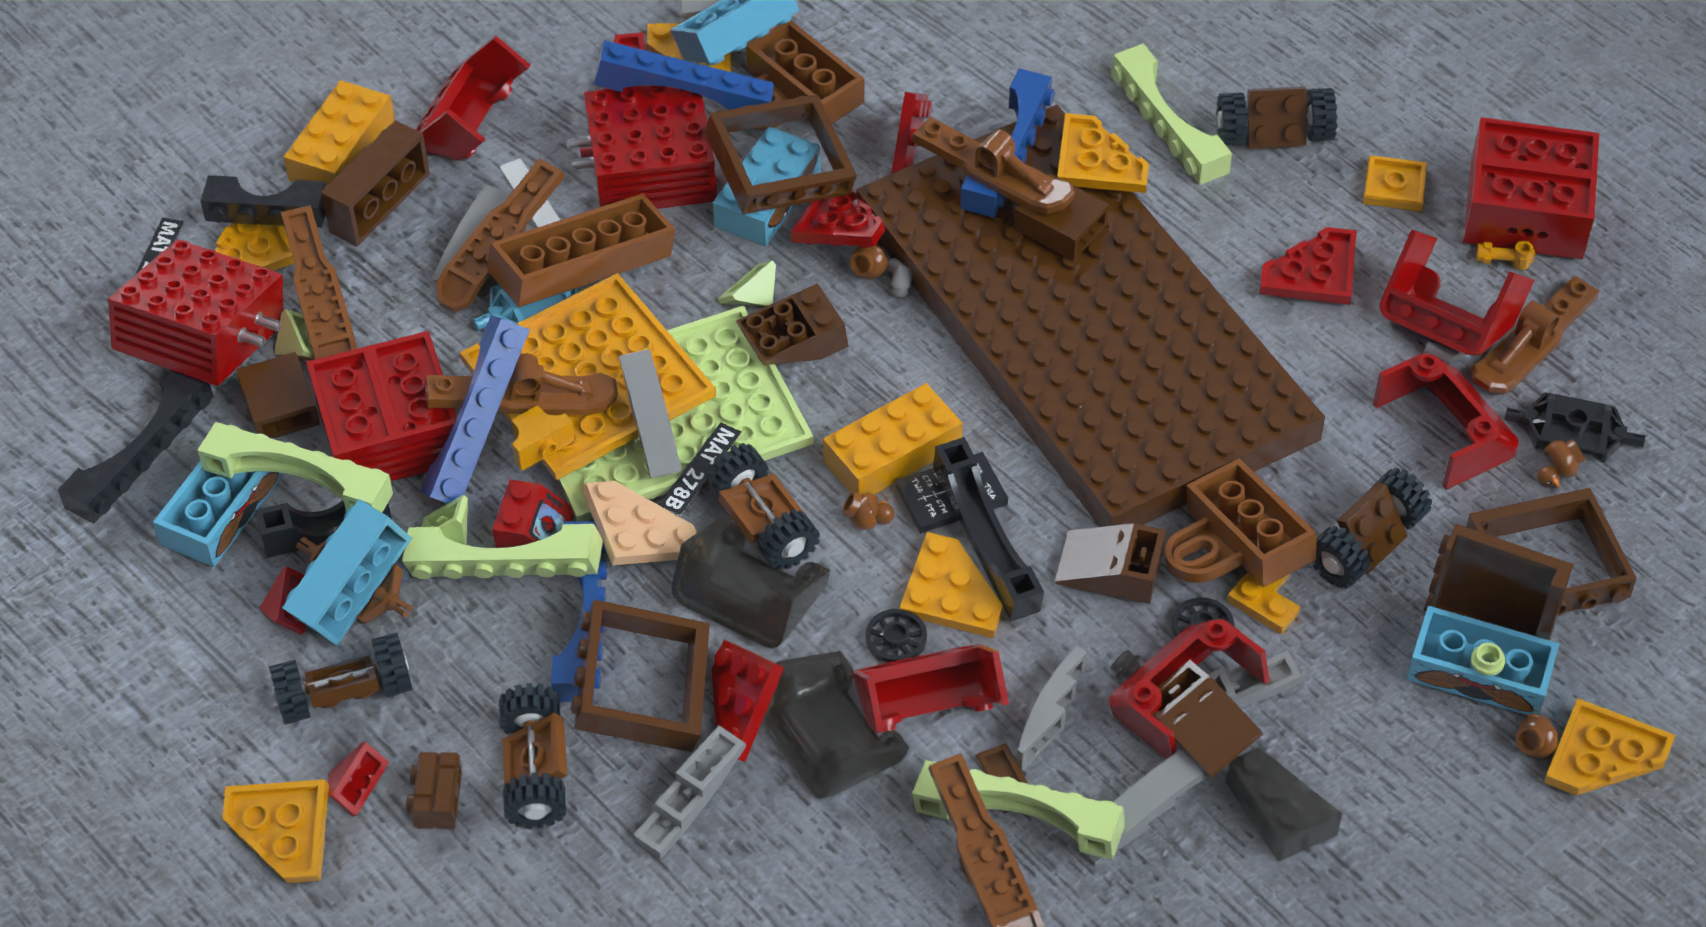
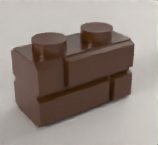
M421 752L418 756V764L411 766L410 784L414 786V793L407 795L406 814L412 815L414 827L417 829H433L434 827L437 829H454L456 827L463 771L460 754L457 752H441V754L437 752Z

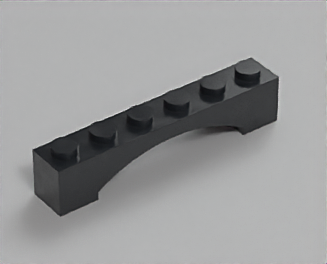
M172 370L160 382L163 393L156 413L145 429L129 445L111 458L85 470L77 468L57 489L64 509L93 524L102 515L106 514L112 504L130 489L132 483L144 471L150 468L152 462L159 454L169 448L176 436L191 424L192 419L210 404L214 397L210 383Z
M965 437L935 446L933 469L1010 622L1040 612L1044 590L1031 565L1027 566L1023 562L1002 529L980 477L977 460Z

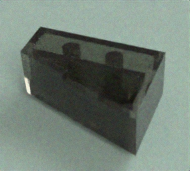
M1260 747L1237 756L1228 764L1225 782L1278 862L1338 835L1343 814Z

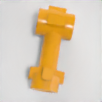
M1519 241L1516 243L1515 249L1494 248L1492 243L1488 242L1477 244L1476 261L1484 264H1491V259L1512 261L1514 268L1526 270L1529 268L1530 263L1534 261L1535 250L1528 241Z

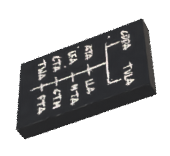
M983 452L974 454L980 477L993 510L1008 505V496ZM933 468L896 480V488L920 534L960 521Z

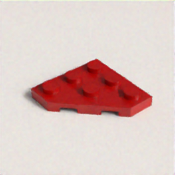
M904 92L891 174L914 165L913 157L917 146H920L913 142V133L924 124L925 118L930 117L932 101L928 100L929 94Z
M852 188L851 194L812 201L790 231L792 242L808 245L831 244L833 246L848 245L868 248L875 247L885 228L883 220L872 213L871 207L861 198L856 199L855 190Z
M1326 227L1318 232L1317 237L1308 242L1303 240L1286 250L1285 255L1275 261L1271 259L1265 262L1262 266L1259 294L1350 305L1357 230Z
M724 639L721 647L715 654L714 664L711 669L716 728L720 726L746 743L745 749L738 758V760L746 762L784 667Z

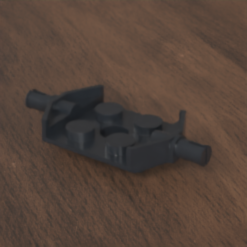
M1548 392L1543 393L1531 407L1526 408V411L1507 407L1504 419L1526 425L1525 429L1535 449L1539 448L1540 442L1550 444L1552 441L1562 440L1566 443L1574 439L1580 450L1603 454L1601 463H1605L1620 448V445L1628 444L1643 448L1646 435L1627 432L1628 427L1624 426L1615 406ZM1577 417L1582 419L1584 423L1576 424L1569 418Z

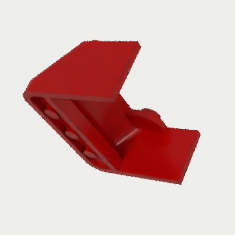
M496 35L460 63L449 75L415 129L423 133L426 152L458 161L463 157L466 160L469 159L477 147L485 140L477 132V129L496 101L499 99L504 101L511 94L513 88L510 85L514 79L529 69L531 64Z
M1411 229L1380 300L1381 314L1388 320L1470 356L1482 354L1513 328L1531 290L1534 279L1509 271L1496 302L1489 307L1485 317L1481 318L1436 298L1441 285L1440 276L1435 270L1426 267V264L1437 238Z
M1420 354L1379 373L1373 405L1376 408L1427 385L1466 429L1467 437L1473 444L1450 454L1442 485L1445 490L1507 462L1516 455L1519 445L1517 436L1457 369L1432 354Z
M1215 619L1188 626L1111 694L1109 704L1112 715L1165 759H1168L1177 752L1174 733L1152 716L1162 704V694L1158 686L1187 661L1191 660L1198 666L1213 651H1222L1266 685L1270 681L1266 652L1225 620Z
M982 644L957 647L853 671L855 686L868 727L876 733L895 730V724L901 722V719L963 705L973 707L974 712L992 709L994 702L1002 706L1009 704L999 651Z

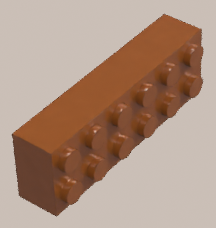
M640 194L491 242L487 271L518 307H522L608 278L616 273L620 274L670 257L676 229L644 194Z

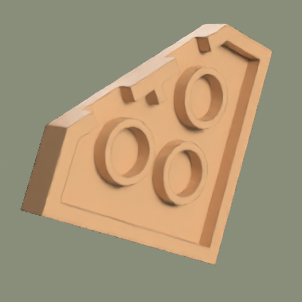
M617 481L585 484L583 494L599 534L603 539V544L612 566L701 558L704 548L693 524Z

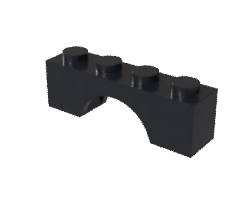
M208 175L200 202L205 221L284 226L281 212L311 205L317 228H322L326 215L321 191L326 185L323 181L295 180L287 189L280 193L260 196L245 191L240 186L237 177Z
M341 501L331 508L315 512L300 511L288 503L255 510L267 558L298 551V542L308 548L307 545L300 541L302 537H306L316 545L327 541L328 537L335 533L344 521L346 514L344 502ZM388 503L382 513L392 520Z

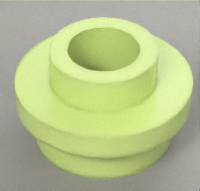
M1483 643L1473 650L1470 661L1472 667L1478 673L1492 676L1503 670L1505 656L1499 646L1493 643Z

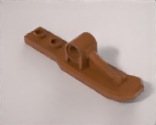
M930 117L913 133V142L961 167L971 179L1031 211L1050 214L1064 210L1074 199L1075 192L1071 183L1053 179L1023 163L1015 156V142L1004 130L996 129L983 143H980Z
M539 158L504 203L486 215L445 266L435 284L438 301L442 306L454 313L471 306L479 289L491 276L487 271L490 243L525 232L529 221L565 178L562 170Z
M311 205L281 212L295 262L294 285L315 359L358 349L336 270L325 257Z
M1574 275L1543 306L1534 300L1530 301L1522 310L1517 325L1480 361L1471 366L1470 374L1473 382L1486 391L1506 394L1514 389L1559 345L1563 332L1598 299L1600 291Z
M528 353L520 354L498 411L506 414H522L538 405L549 415H562L564 413L566 415H590L605 412L617 399L616 379L602 372L586 376H560L545 371L544 367L539 365L536 356ZM426 375L427 407L462 408L473 376Z
M962 753L930 764L928 767L929 773L956 832L957 851L960 856L959 860L963 874L968 883L973 886L990 927H1044L1039 910L1005 833L989 816Z

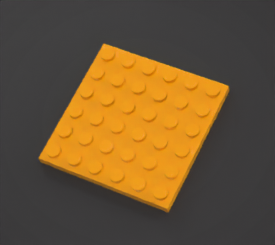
M618 273L517 323L530 330L520 354L528 353L536 356L539 365H542L545 371L560 376H586L602 372L616 379L617 399L605 412L590 415H567L573 423L575 441L556 451L554 455L541 460L555 480L572 473L639 437L635 419L632 416L618 356L650 349L669 421L717 396L715 386ZM479 343L460 352L461 361L472 375L474 374L479 355ZM503 413L510 423L512 419L521 415Z

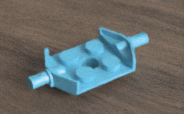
M497 284L490 288V307L487 308L488 313L472 319L473 325L477 331H480L486 327L490 316L500 317L517 324L577 294L578 288L518 307L503 288Z

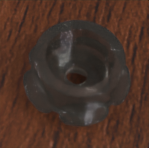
M1130 650L1122 653L1111 666V670L1116 674L1115 678L1119 680L1125 678L1127 680L1141 668L1139 665L1140 655H1134Z

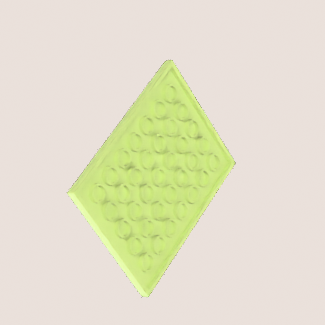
M744 306L667 330L715 386L717 394L716 397L670 420L682 471L650 479L644 451L641 448L638 437L558 479L577 522L593 519L583 494L586 483L617 481L649 500L667 494L720 422L742 431L733 445L739 447L740 443H745V445L751 444L764 461L814 444V436L776 365H763L738 327L736 320L749 315Z

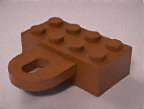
M792 20L778 25L770 30L767 35L755 39L746 46L747 70L755 75L757 79L774 83L772 101H782L799 96L818 94L831 123H834L865 103L864 78ZM783 123L773 124V125H768V126H763V127H757V128H751V129L766 130L768 127L775 128V127H778L779 125H781V124H783Z
M1240 458L1186 485L1187 510L1197 522L1176 532L1169 538L1165 546V562L1168 570L1177 578L1193 583L1214 580L1242 566L1264 588L1316 560V532ZM1200 549L1211 551L1194 561L1183 560L1184 557Z

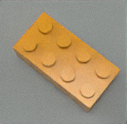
M340 80L283 158L289 181H323L325 185L331 183L346 165H349L360 155L365 147L369 146L379 136L382 130L395 121L391 95Z
M925 383L823 438V462L850 493L862 494L870 492L876 494L896 483L897 479L907 477L934 461L935 446L962 438L963 423L931 387Z

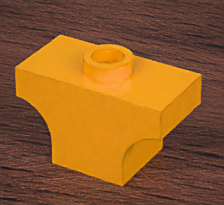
M537 405L511 420L515 440L512 443L514 462L521 471L544 458L554 455L556 451L575 441L573 423L566 413L557 416L549 415Z

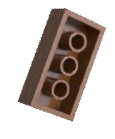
M395 120L386 129L382 130L379 136L361 151L360 155L349 165H346L331 183L324 187L321 191V197L329 233L357 247L430 175L423 133Z

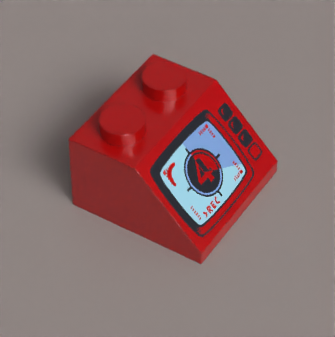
M510 479L492 529L495 548L526 545L552 536L562 530L563 522H572L574 514L571 506L541 484Z

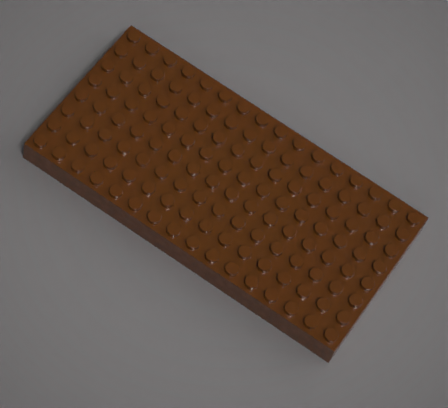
M1057 104L1046 109L1043 125L1037 126L1034 144L1027 147V157L1025 160V164L1046 175L1050 173L1056 177L1058 175L1065 113ZM1017 121L999 129L1006 131L1011 136ZM994 131L974 140L983 143ZM938 155L856 189V199L861 198L871 207L872 213L883 220L885 231L878 242L891 258L898 259L911 270L913 275L912 286L1099 527L1131 523L1144 525L1186 505V485L1238 458L1255 472L1321 440L1325 422L1324 414L1133 192L1077 187L1108 203L1109 212L1107 226L1073 261L1014 229L1015 216L1013 215V210L1017 203L1007 198L1004 207H999L994 218L960 209L961 187L967 174L961 167Z

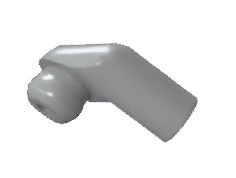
M892 258L888 261L887 270L893 274L891 281L892 294L896 297H905L908 294V288L912 284L913 275L906 265L898 259Z
M1432 340L1428 341L1423 354H1432L1446 363L1458 361L1467 356V354Z

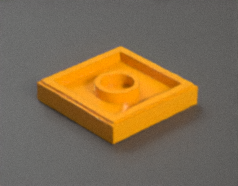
M1369 155L1363 204L1422 212L1427 162Z

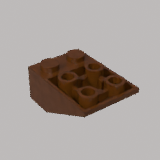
M818 283L736 320L738 327L763 365L819 360L849 347L845 324Z
M1135 523L1069 530L1055 578V584L1150 604L1163 555L1166 530Z
M1191 660L1187 661L1158 686L1162 694V704L1152 716L1174 733L1176 747L1182 750L1211 778L1263 735L1258 726L1225 691Z

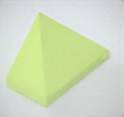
M773 260L757 264L718 298L721 304L766 307L773 304L776 269Z
M285 309L281 314L280 321L282 327L278 331L274 355L281 356L296 352L299 359L315 360L303 314Z
M461 495L424 517L421 527H440L446 538L467 545L468 497Z

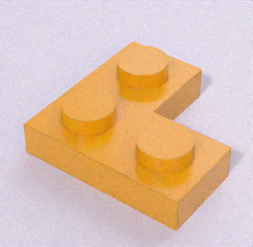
M1247 572L1227 596L1228 603L1279 634L1286 630L1300 612L1299 605L1277 593L1279 588L1290 577V574L1263 588Z

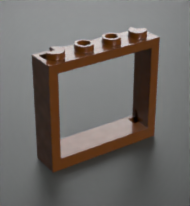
M818 94L799 96L782 101L775 100L754 106L747 105L731 110H719L709 115L705 134L742 214L851 194L857 175ZM808 118L833 170L752 185L728 133Z
M1590 488L1469 514L1467 528L1493 537L1581 519L1611 579L1566 588L1558 616L1567 611L1581 608L1591 609L1599 604L1612 601L1617 603L1631 597L1637 578Z
M594 599L589 612H583L580 630L585 631L584 639H580L576 657L582 660L581 667L577 666L573 681V686L578 687V695L573 696L570 708L572 714H575L574 729L692 752L701 735L710 623ZM601 626L688 643L681 722L592 705Z

